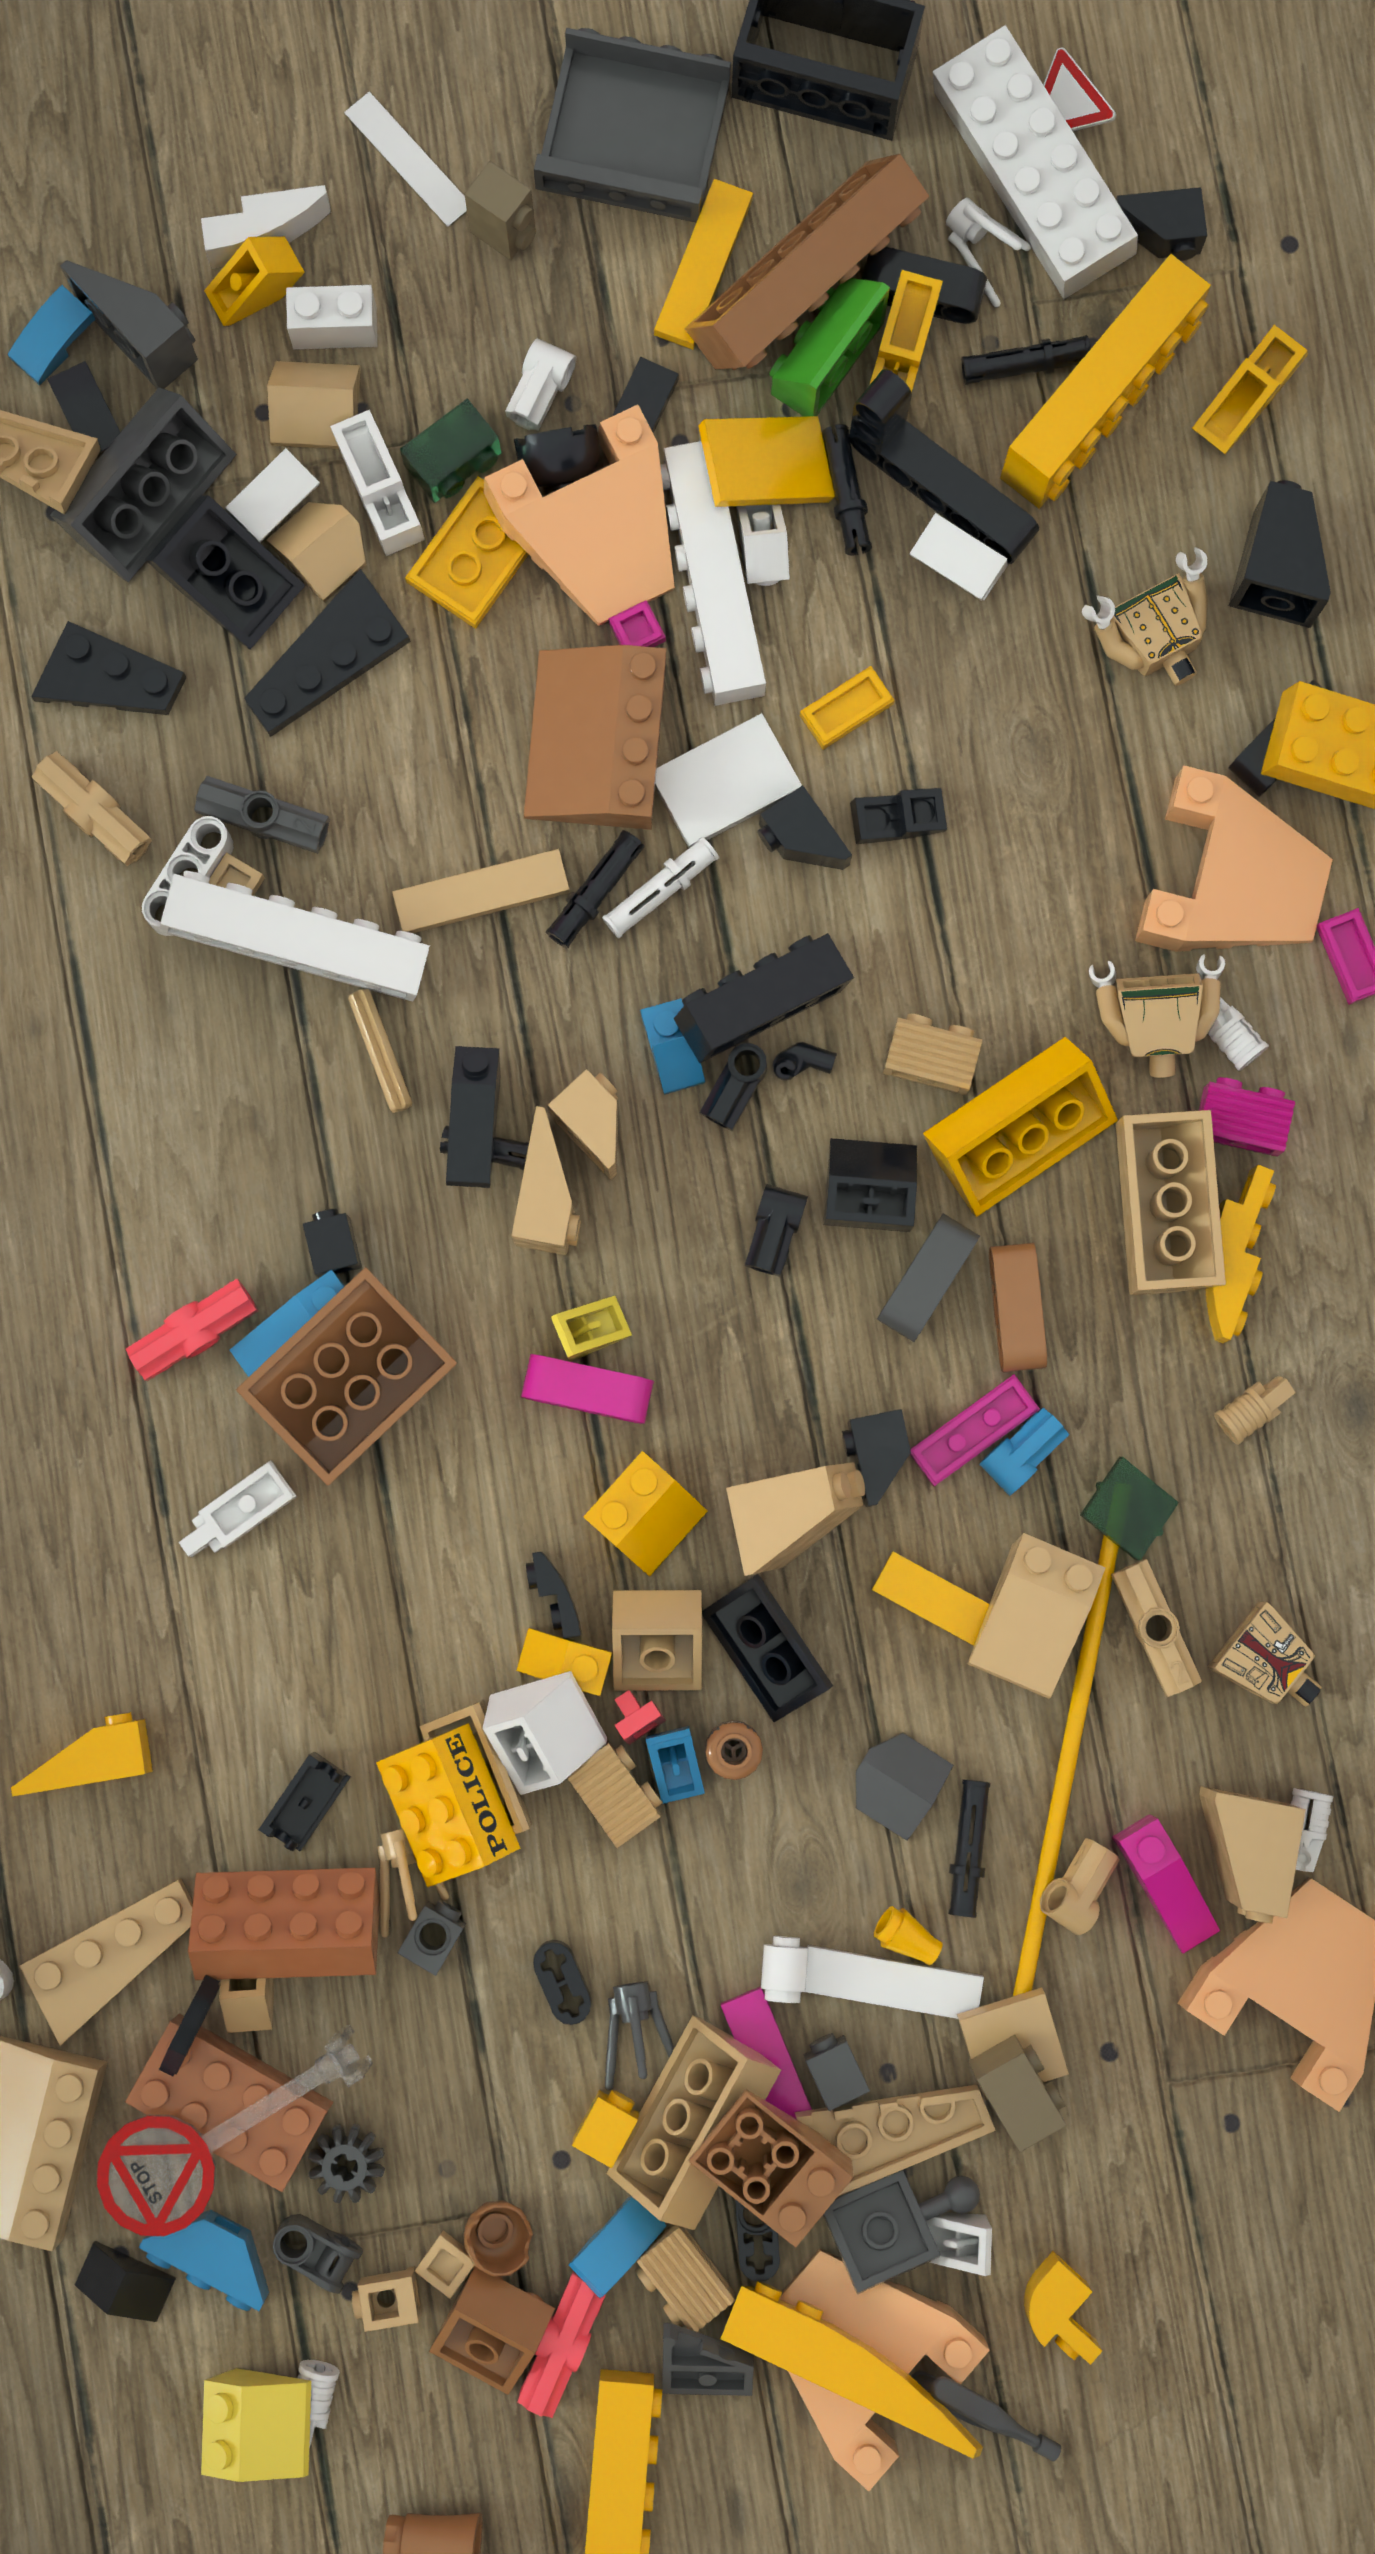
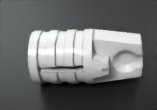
M1220 997V1012L1208 1034L1211 1040L1217 1043L1219 1049L1227 1055V1058L1235 1064V1068L1241 1071L1259 1057L1269 1045L1252 1029L1251 1024L1246 1022L1245 1017L1233 1006L1230 1007Z
M1293 1788L1291 1804L1306 1809L1296 1870L1314 1872L1324 1840L1327 1837L1326 1830L1329 1825L1328 1818L1331 1813L1330 1807L1331 1802H1333V1796ZM1310 1799H1314L1309 1829H1305Z
M319 2360L301 2361L298 2369L300 2374L297 2377L299 2379L311 2380L310 2445L315 2427L326 2429L330 2414L329 2406L331 2405L332 2394L336 2385L335 2381L338 2380L340 2373L339 2369L334 2365Z

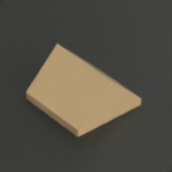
M275 361L267 384L271 446L339 449L330 426L358 415L360 365Z

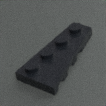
M360 569L244 699L271 737L411 642L409 635Z

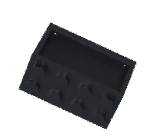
M749 0L733 54L731 98L892 141L919 48L925 6L917 4L913 0ZM763 17L774 18L899 52L897 60L899 68L895 82L758 46L756 42Z

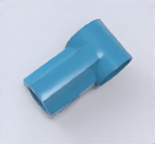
M1042 1408L1010 1439L1007 1437L996 1446L979 1465L1010 1496L1038 1470L1036 1466L1069 1436V1433L1045 1408Z

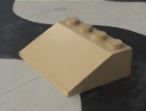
M0 2036V2238L48 2251H53L63 2241L108 2061Z

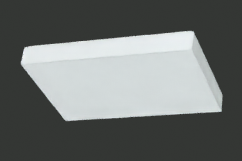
M762 713L658 767L655 788L688 848L697 843L701 837L709 840L759 814L802 786Z

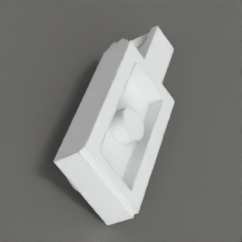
M270 1460L198 1512L199 1515L192 1520L197 1529L178 1543L188 1557L195 1556L207 1546H210L213 1552L216 1553L222 1548H227L294 1500L297 1495L275 1464Z

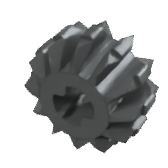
M337 2124L332 2129L333 2139L322 2133L317 2139L322 2150L315 2149L309 2153V2160L320 2164L309 2171L310 2179L324 2177L325 2180L317 2191L323 2195L330 2187L336 2189L333 2196L335 2203L341 2202L345 2191H348L352 2202L356 2203L361 2198L360 2187L370 2194L375 2191L377 2186L371 2177H382L385 2168L374 2162L383 2158L385 2152L383 2148L369 2149V2146L376 2138L373 2132L368 2133L362 2141L358 2138L360 2125L353 2124L349 2131V2136H346L341 2124ZM342 2154H345L349 2161L356 2160L357 2162L350 2173H348L346 2166L338 2167L337 2165Z

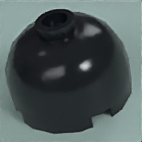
M596 424L583 425L584 429L572 431V427L526 435L524 436L525 439L515 438L514 445L518 461L524 460L538 487H552V492H555L592 474L596 470L600 457Z

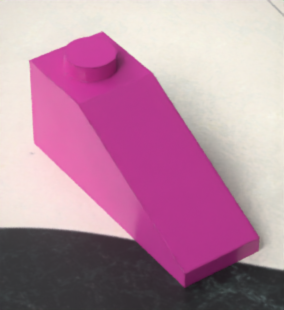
M1149 1814L1112 1837L1182 1954L1220 1931L1185 1863L1158 1818Z

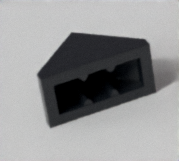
M94 2241L75 2286L107 2315L157 2322L176 2277Z

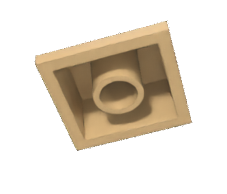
M586 1069L548 1104L551 1119L611 1181L617 1175L619 1114L616 1093L618 1091L604 1075L599 1073L594 1077Z
M701 1590L613 1591L612 1642L614 1691L702 1690Z

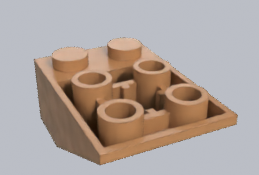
M747 2089L689 2158V2162L795 2248L853 2179L852 2160L817 2131Z

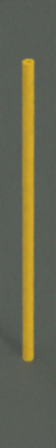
M1113 1483L1098 1559V1565L1106 1568L1086 1620L1013 1996L1032 1991L1047 1917L1040 1909V1898L1045 1888L1054 1880L1113 1580L1111 1574L1115 1570L1131 1485L1123 1483Z

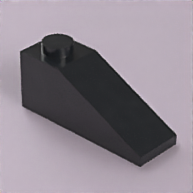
M455 1047L446 1186L490 1188L501 1080L499 1048Z

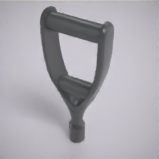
M917 2371L912 2374L911 2377L955 2417L979 2428L1019 2440L1031 2446L1037 2454L1051 2461H1056L1061 2452V2445L1042 2434L1037 2436L1029 2432L1001 2407L948 2377L941 2376L936 2378L924 2371Z

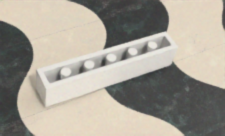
M702 441L664 448V464H660L663 491L670 490L672 504L666 505V513L670 531L678 530L681 545L674 546L679 572L687 571L689 585L683 586V594L687 612L695 611L698 626L691 627L695 652H703L706 667L700 668L704 694L712 692L715 706L765 696L766 681L729 506L715 507Z
M184 871L183 876L173 874L160 922V932L413 1002L416 998L430 945L420 943V936L405 931H396L395 936L380 932L378 924L362 919H354L353 924L337 920V913L324 908L312 907L311 912L294 907L295 902L293 900L277 895H270L269 900L252 896V889L239 884L227 883L226 888L209 884L210 878L200 873Z

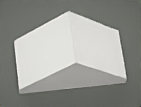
M943 2213L926 2221L941 2255L929 2263L982 2276L991 2275L992 2227L985 2214Z

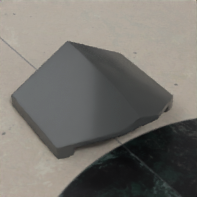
M902 1732L870 1748L857 1768L856 1809L905 1840H908L934 1804L954 1765Z

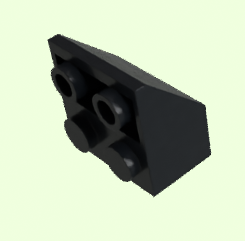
M830 1138L823 1225L910 1232L914 1227L917 1145Z

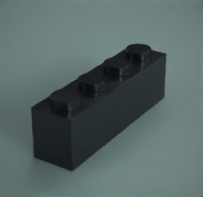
M827 933L815 940L812 939L811 935L803 937L788 948L789 953L779 958L776 953H771L753 965L755 970L745 975L740 970L735 971L718 982L719 988L709 993L706 992L705 988H701L682 1000L684 1006L674 1017V1021L698 1062L702 1063L840 993L854 979V976L830 935Z

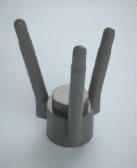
M648 1981L614 1986V1998H608L610 2018L605 2069V2089L611 2091L614 2087L620 2014L622 2023H631L635 2058L640 2079H646L648 2075L641 2021L649 2019L648 2010H650L669 2058L674 2050L671 2036L658 2005L657 1991L649 1992Z

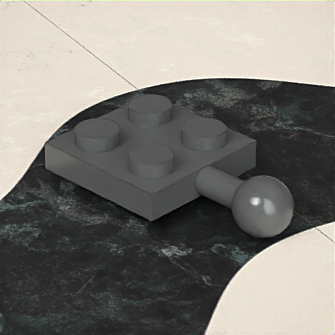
M901 2170L836 2198L823 2216L856 2293H862L941 2256L926 2221L949 2210L957 2213L972 2211L979 2202L980 2191L977 2184L971 2178L957 2176L946 2184L943 2193L918 2204L904 2171Z

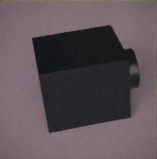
M338 1209L324 1210L313 1214V1221L303 1223L314 1274L318 1278L331 1269L336 1274H341L362 1268L351 1219L346 1213L339 1214Z

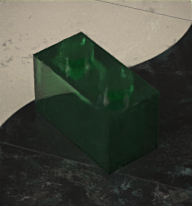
M467 398L400 448L403 465L430 499L436 503L442 497L447 499L457 494L463 488L465 480L477 471L483 473L489 470L497 462L498 455L501 454V448L497 434Z

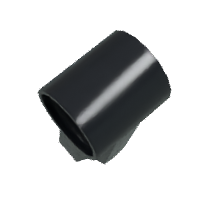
M743 1043L736 1046L730 1052L727 1064L699 1112L701 1115L719 1126L733 1131L758 1084L766 1075V1056L761 1048L751 1043ZM743 1055L756 1057L760 1063L758 1071L750 1076L740 1074L735 1068L739 1057Z
M766 1184L755 1219L758 1223L745 1262L746 1267L780 1277L789 1253L793 1233L798 1231L808 1196Z

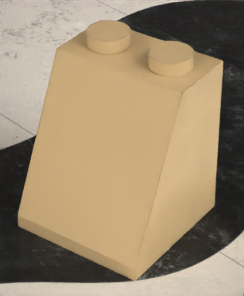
M854 1462L813 1468L726 1488L744 1576L785 1567L864 1506L862 1496L865 1495V1483L861 1472L856 1470Z
M1201 1786L1199 1796L1225 1899L1237 1906V1913L1246 1915L1245 1918L1272 1924L1274 1916L1287 1918L1306 1809L1285 1802Z

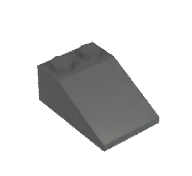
M68 260L60 265L74 296L92 311L95 317L94 321L156 389L159 387L165 389L198 360L192 345L196 340L186 327L189 322L173 302L167 306L155 293Z

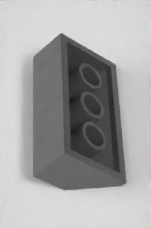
M159 387L92 465L65 515L55 509L50 516L80 546L123 580L129 582L146 562L145 559L199 496L205 493L237 454L182 395Z

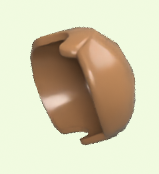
M505 2200L486 2202L473 2212L467 2220L464 2230V2247L472 2263L479 2270L492 2277L510 2276L529 2260L528 2250L533 2233L526 2215L520 2208Z

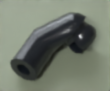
M798 1042L775 1057L773 1060L774 1074L781 1080H790L809 1067L830 1074L837 1053L805 1042Z

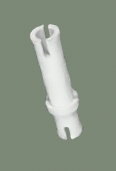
M701 837L697 843L674 861L669 858L664 862L665 868L634 891L633 894L611 912L602 917L603 921L617 938H621L626 931L680 888L686 890L691 886V879L713 861L719 859L717 852L704 837ZM691 863V865H689L686 869L682 871L684 867ZM675 876L671 881L664 885L668 880ZM656 891V893H654L651 897H649L646 901H644L640 906H638L629 914V912L633 908H635L638 904H640L643 900H645L648 896H650L653 892Z

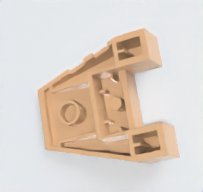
M638 404L600 422L598 431L599 444L610 465L542 497L523 459L484 477V495L505 534L512 541L515 540L531 556V560L541 569H544L598 626L608 622V618L645 600L650 602L673 591L675 588L658 442Z
M1183 765L1174 781L1165 820L1208 830L1192 898L1153 889L1144 902L1135 941L1175 952L1215 947L1216 949H1226L1245 945L1269 946L1312 943L1333 859L1228 777Z
M1309 1877L1292 1891L1287 1918L1274 1916L1272 1924L1258 1921L1251 1928L1240 1933L1229 1946L1200 1966L1178 2001V2004L1225 2036L1247 1999H1252L1313 2040L1290 2078L1303 2089L1340 2112L1364 2073L1375 2003V1920Z
M823 2249L817 2251L785 2288L780 2297V2300L795 2307L798 2300H801L823 2310L821 2319L834 2324L869 2345L907 2374L911 2372L926 2354L955 2382L962 2384L990 2351L985 2337L951 2306L920 2295L909 2287L899 2283L895 2284L888 2280L857 2294L842 2258ZM789 2372L834 2460L867 2491H870L899 2457L895 2440L871 2419L875 2412Z

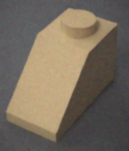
M273 1978L221 1980L219 2001L227 2033L272 2030L274 2006Z

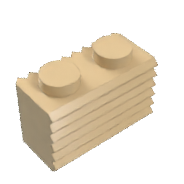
M908 1014L906 1019L898 1018L883 1074L967 1095L973 1079L982 1039L974 1038V1031L963 1026L950 1025L948 1030L931 1026L933 1021L921 1015Z
M609 1741L567 1779L571 1782L613 1844L618 1848L661 1817V1813L656 1807L663 1802L648 1781L640 1785L631 1770L637 1767L624 1746L621 1744L615 1749Z
M671 2225L654 2240L636 2261L640 2265L635 2270L638 2278L649 2292L652 2293L656 2289L659 2290L668 2302L663 2306V2309L675 2325L681 2327L685 2325L688 2329L698 2332L699 2329L711 2322L714 2317L718 2316L720 2312L724 2311L735 2301V2291L687 2228Z

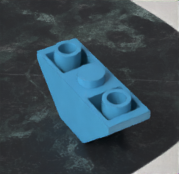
M213 2210L203 2212L183 2230L164 2237L145 2236L139 2246L140 2249L147 2252L146 2258L155 2265L169 2269L171 2265L187 2273L186 2279L190 2283L205 2290H209L211 2286L227 2294L226 2300L239 2309L250 2311L252 2307L260 2311L269 2294L251 2230Z

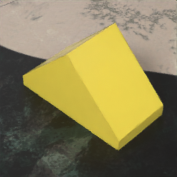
M616 1296L551 1316L570 1362L632 1336Z

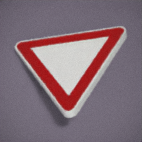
M1065 48L1057 49L1045 79L1044 87L1071 130L1076 131L1114 121L1116 112Z

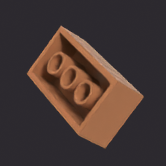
M376 1868L196 1873L188 1954L195 1980H203L205 1975L216 1980L376 1975L380 1892Z
M178 2014L168 2024L125 2103L148 2116L172 2117L191 2126L206 2142L210 2152L278 2191L283 2192L331 2108L333 2101L202 2026L177 2075L174 2074L172 2077L160 2071L159 2068L184 2018L183 2015Z

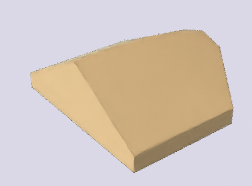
M308 502L266 540L273 550L324 603L352 579L360 569L366 566L360 525L342 505Z

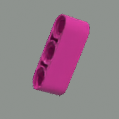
M530 1354L521 1397L559 1407L645 1424L654 1381L634 1375Z

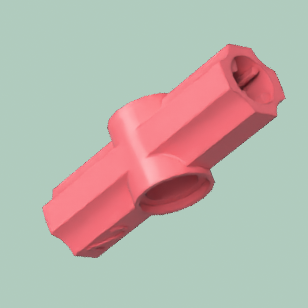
M235 1279L199 1303L194 1301L176 1310L164 1320V1325L125 1350L136 1370L145 1381H149L183 1358L190 1359L209 1349L220 1340L221 1334L258 1312V1309L240 1280Z
M574 2271L571 2273L556 2311L551 2317L537 2348L535 2360L527 2373L517 2403L524 2406L528 2411L541 2417L553 2418L572 2372L576 2373L591 2338L590 2329L606 2297L605 2294L599 2298Z

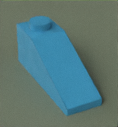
M332 1269L293 1296L230 1349V1352L248 1377L345 1287L339 1276Z

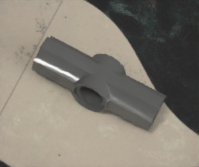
M206 776L205 780L201 783L196 795L194 808L198 814L218 818L221 822L248 830L258 838H272L317 854L324 845L330 822L329 816L275 799L272 794L266 791H251L210 776ZM270 807L273 809L269 820L263 823L252 821L253 813L258 808Z

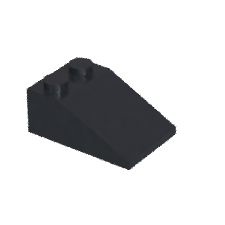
M209 495L199 496L145 559L177 590L249 650L305 587L304 583Z

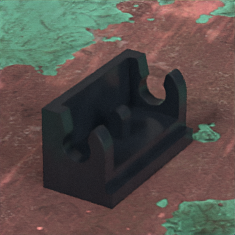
M313 1752L309 1754L258 1830L268 1837H276L290 1851L296 1849L301 1851L351 1776L318 1753Z

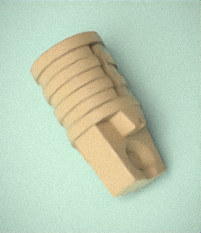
M1281 1376L1275 1377L1264 1386L1258 1381L1246 1389L1244 1394L1236 1397L1232 1403H1228L1222 1410L1215 1412L1214 1417L1230 1440L1239 1445L1244 1441V1438L1249 1437L1255 1430L1263 1427V1424L1269 1423L1281 1413L1278 1407L1296 1392L1288 1380Z

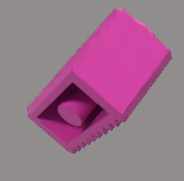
M1219 1077L1216 1083L1209 1082L1203 1088L1199 1111L1211 1110L1214 1143L1276 1157L1285 1151L1295 1101L1284 1099L1285 1092L1274 1088L1260 1087L1258 1093L1242 1089V1082L1231 1078Z

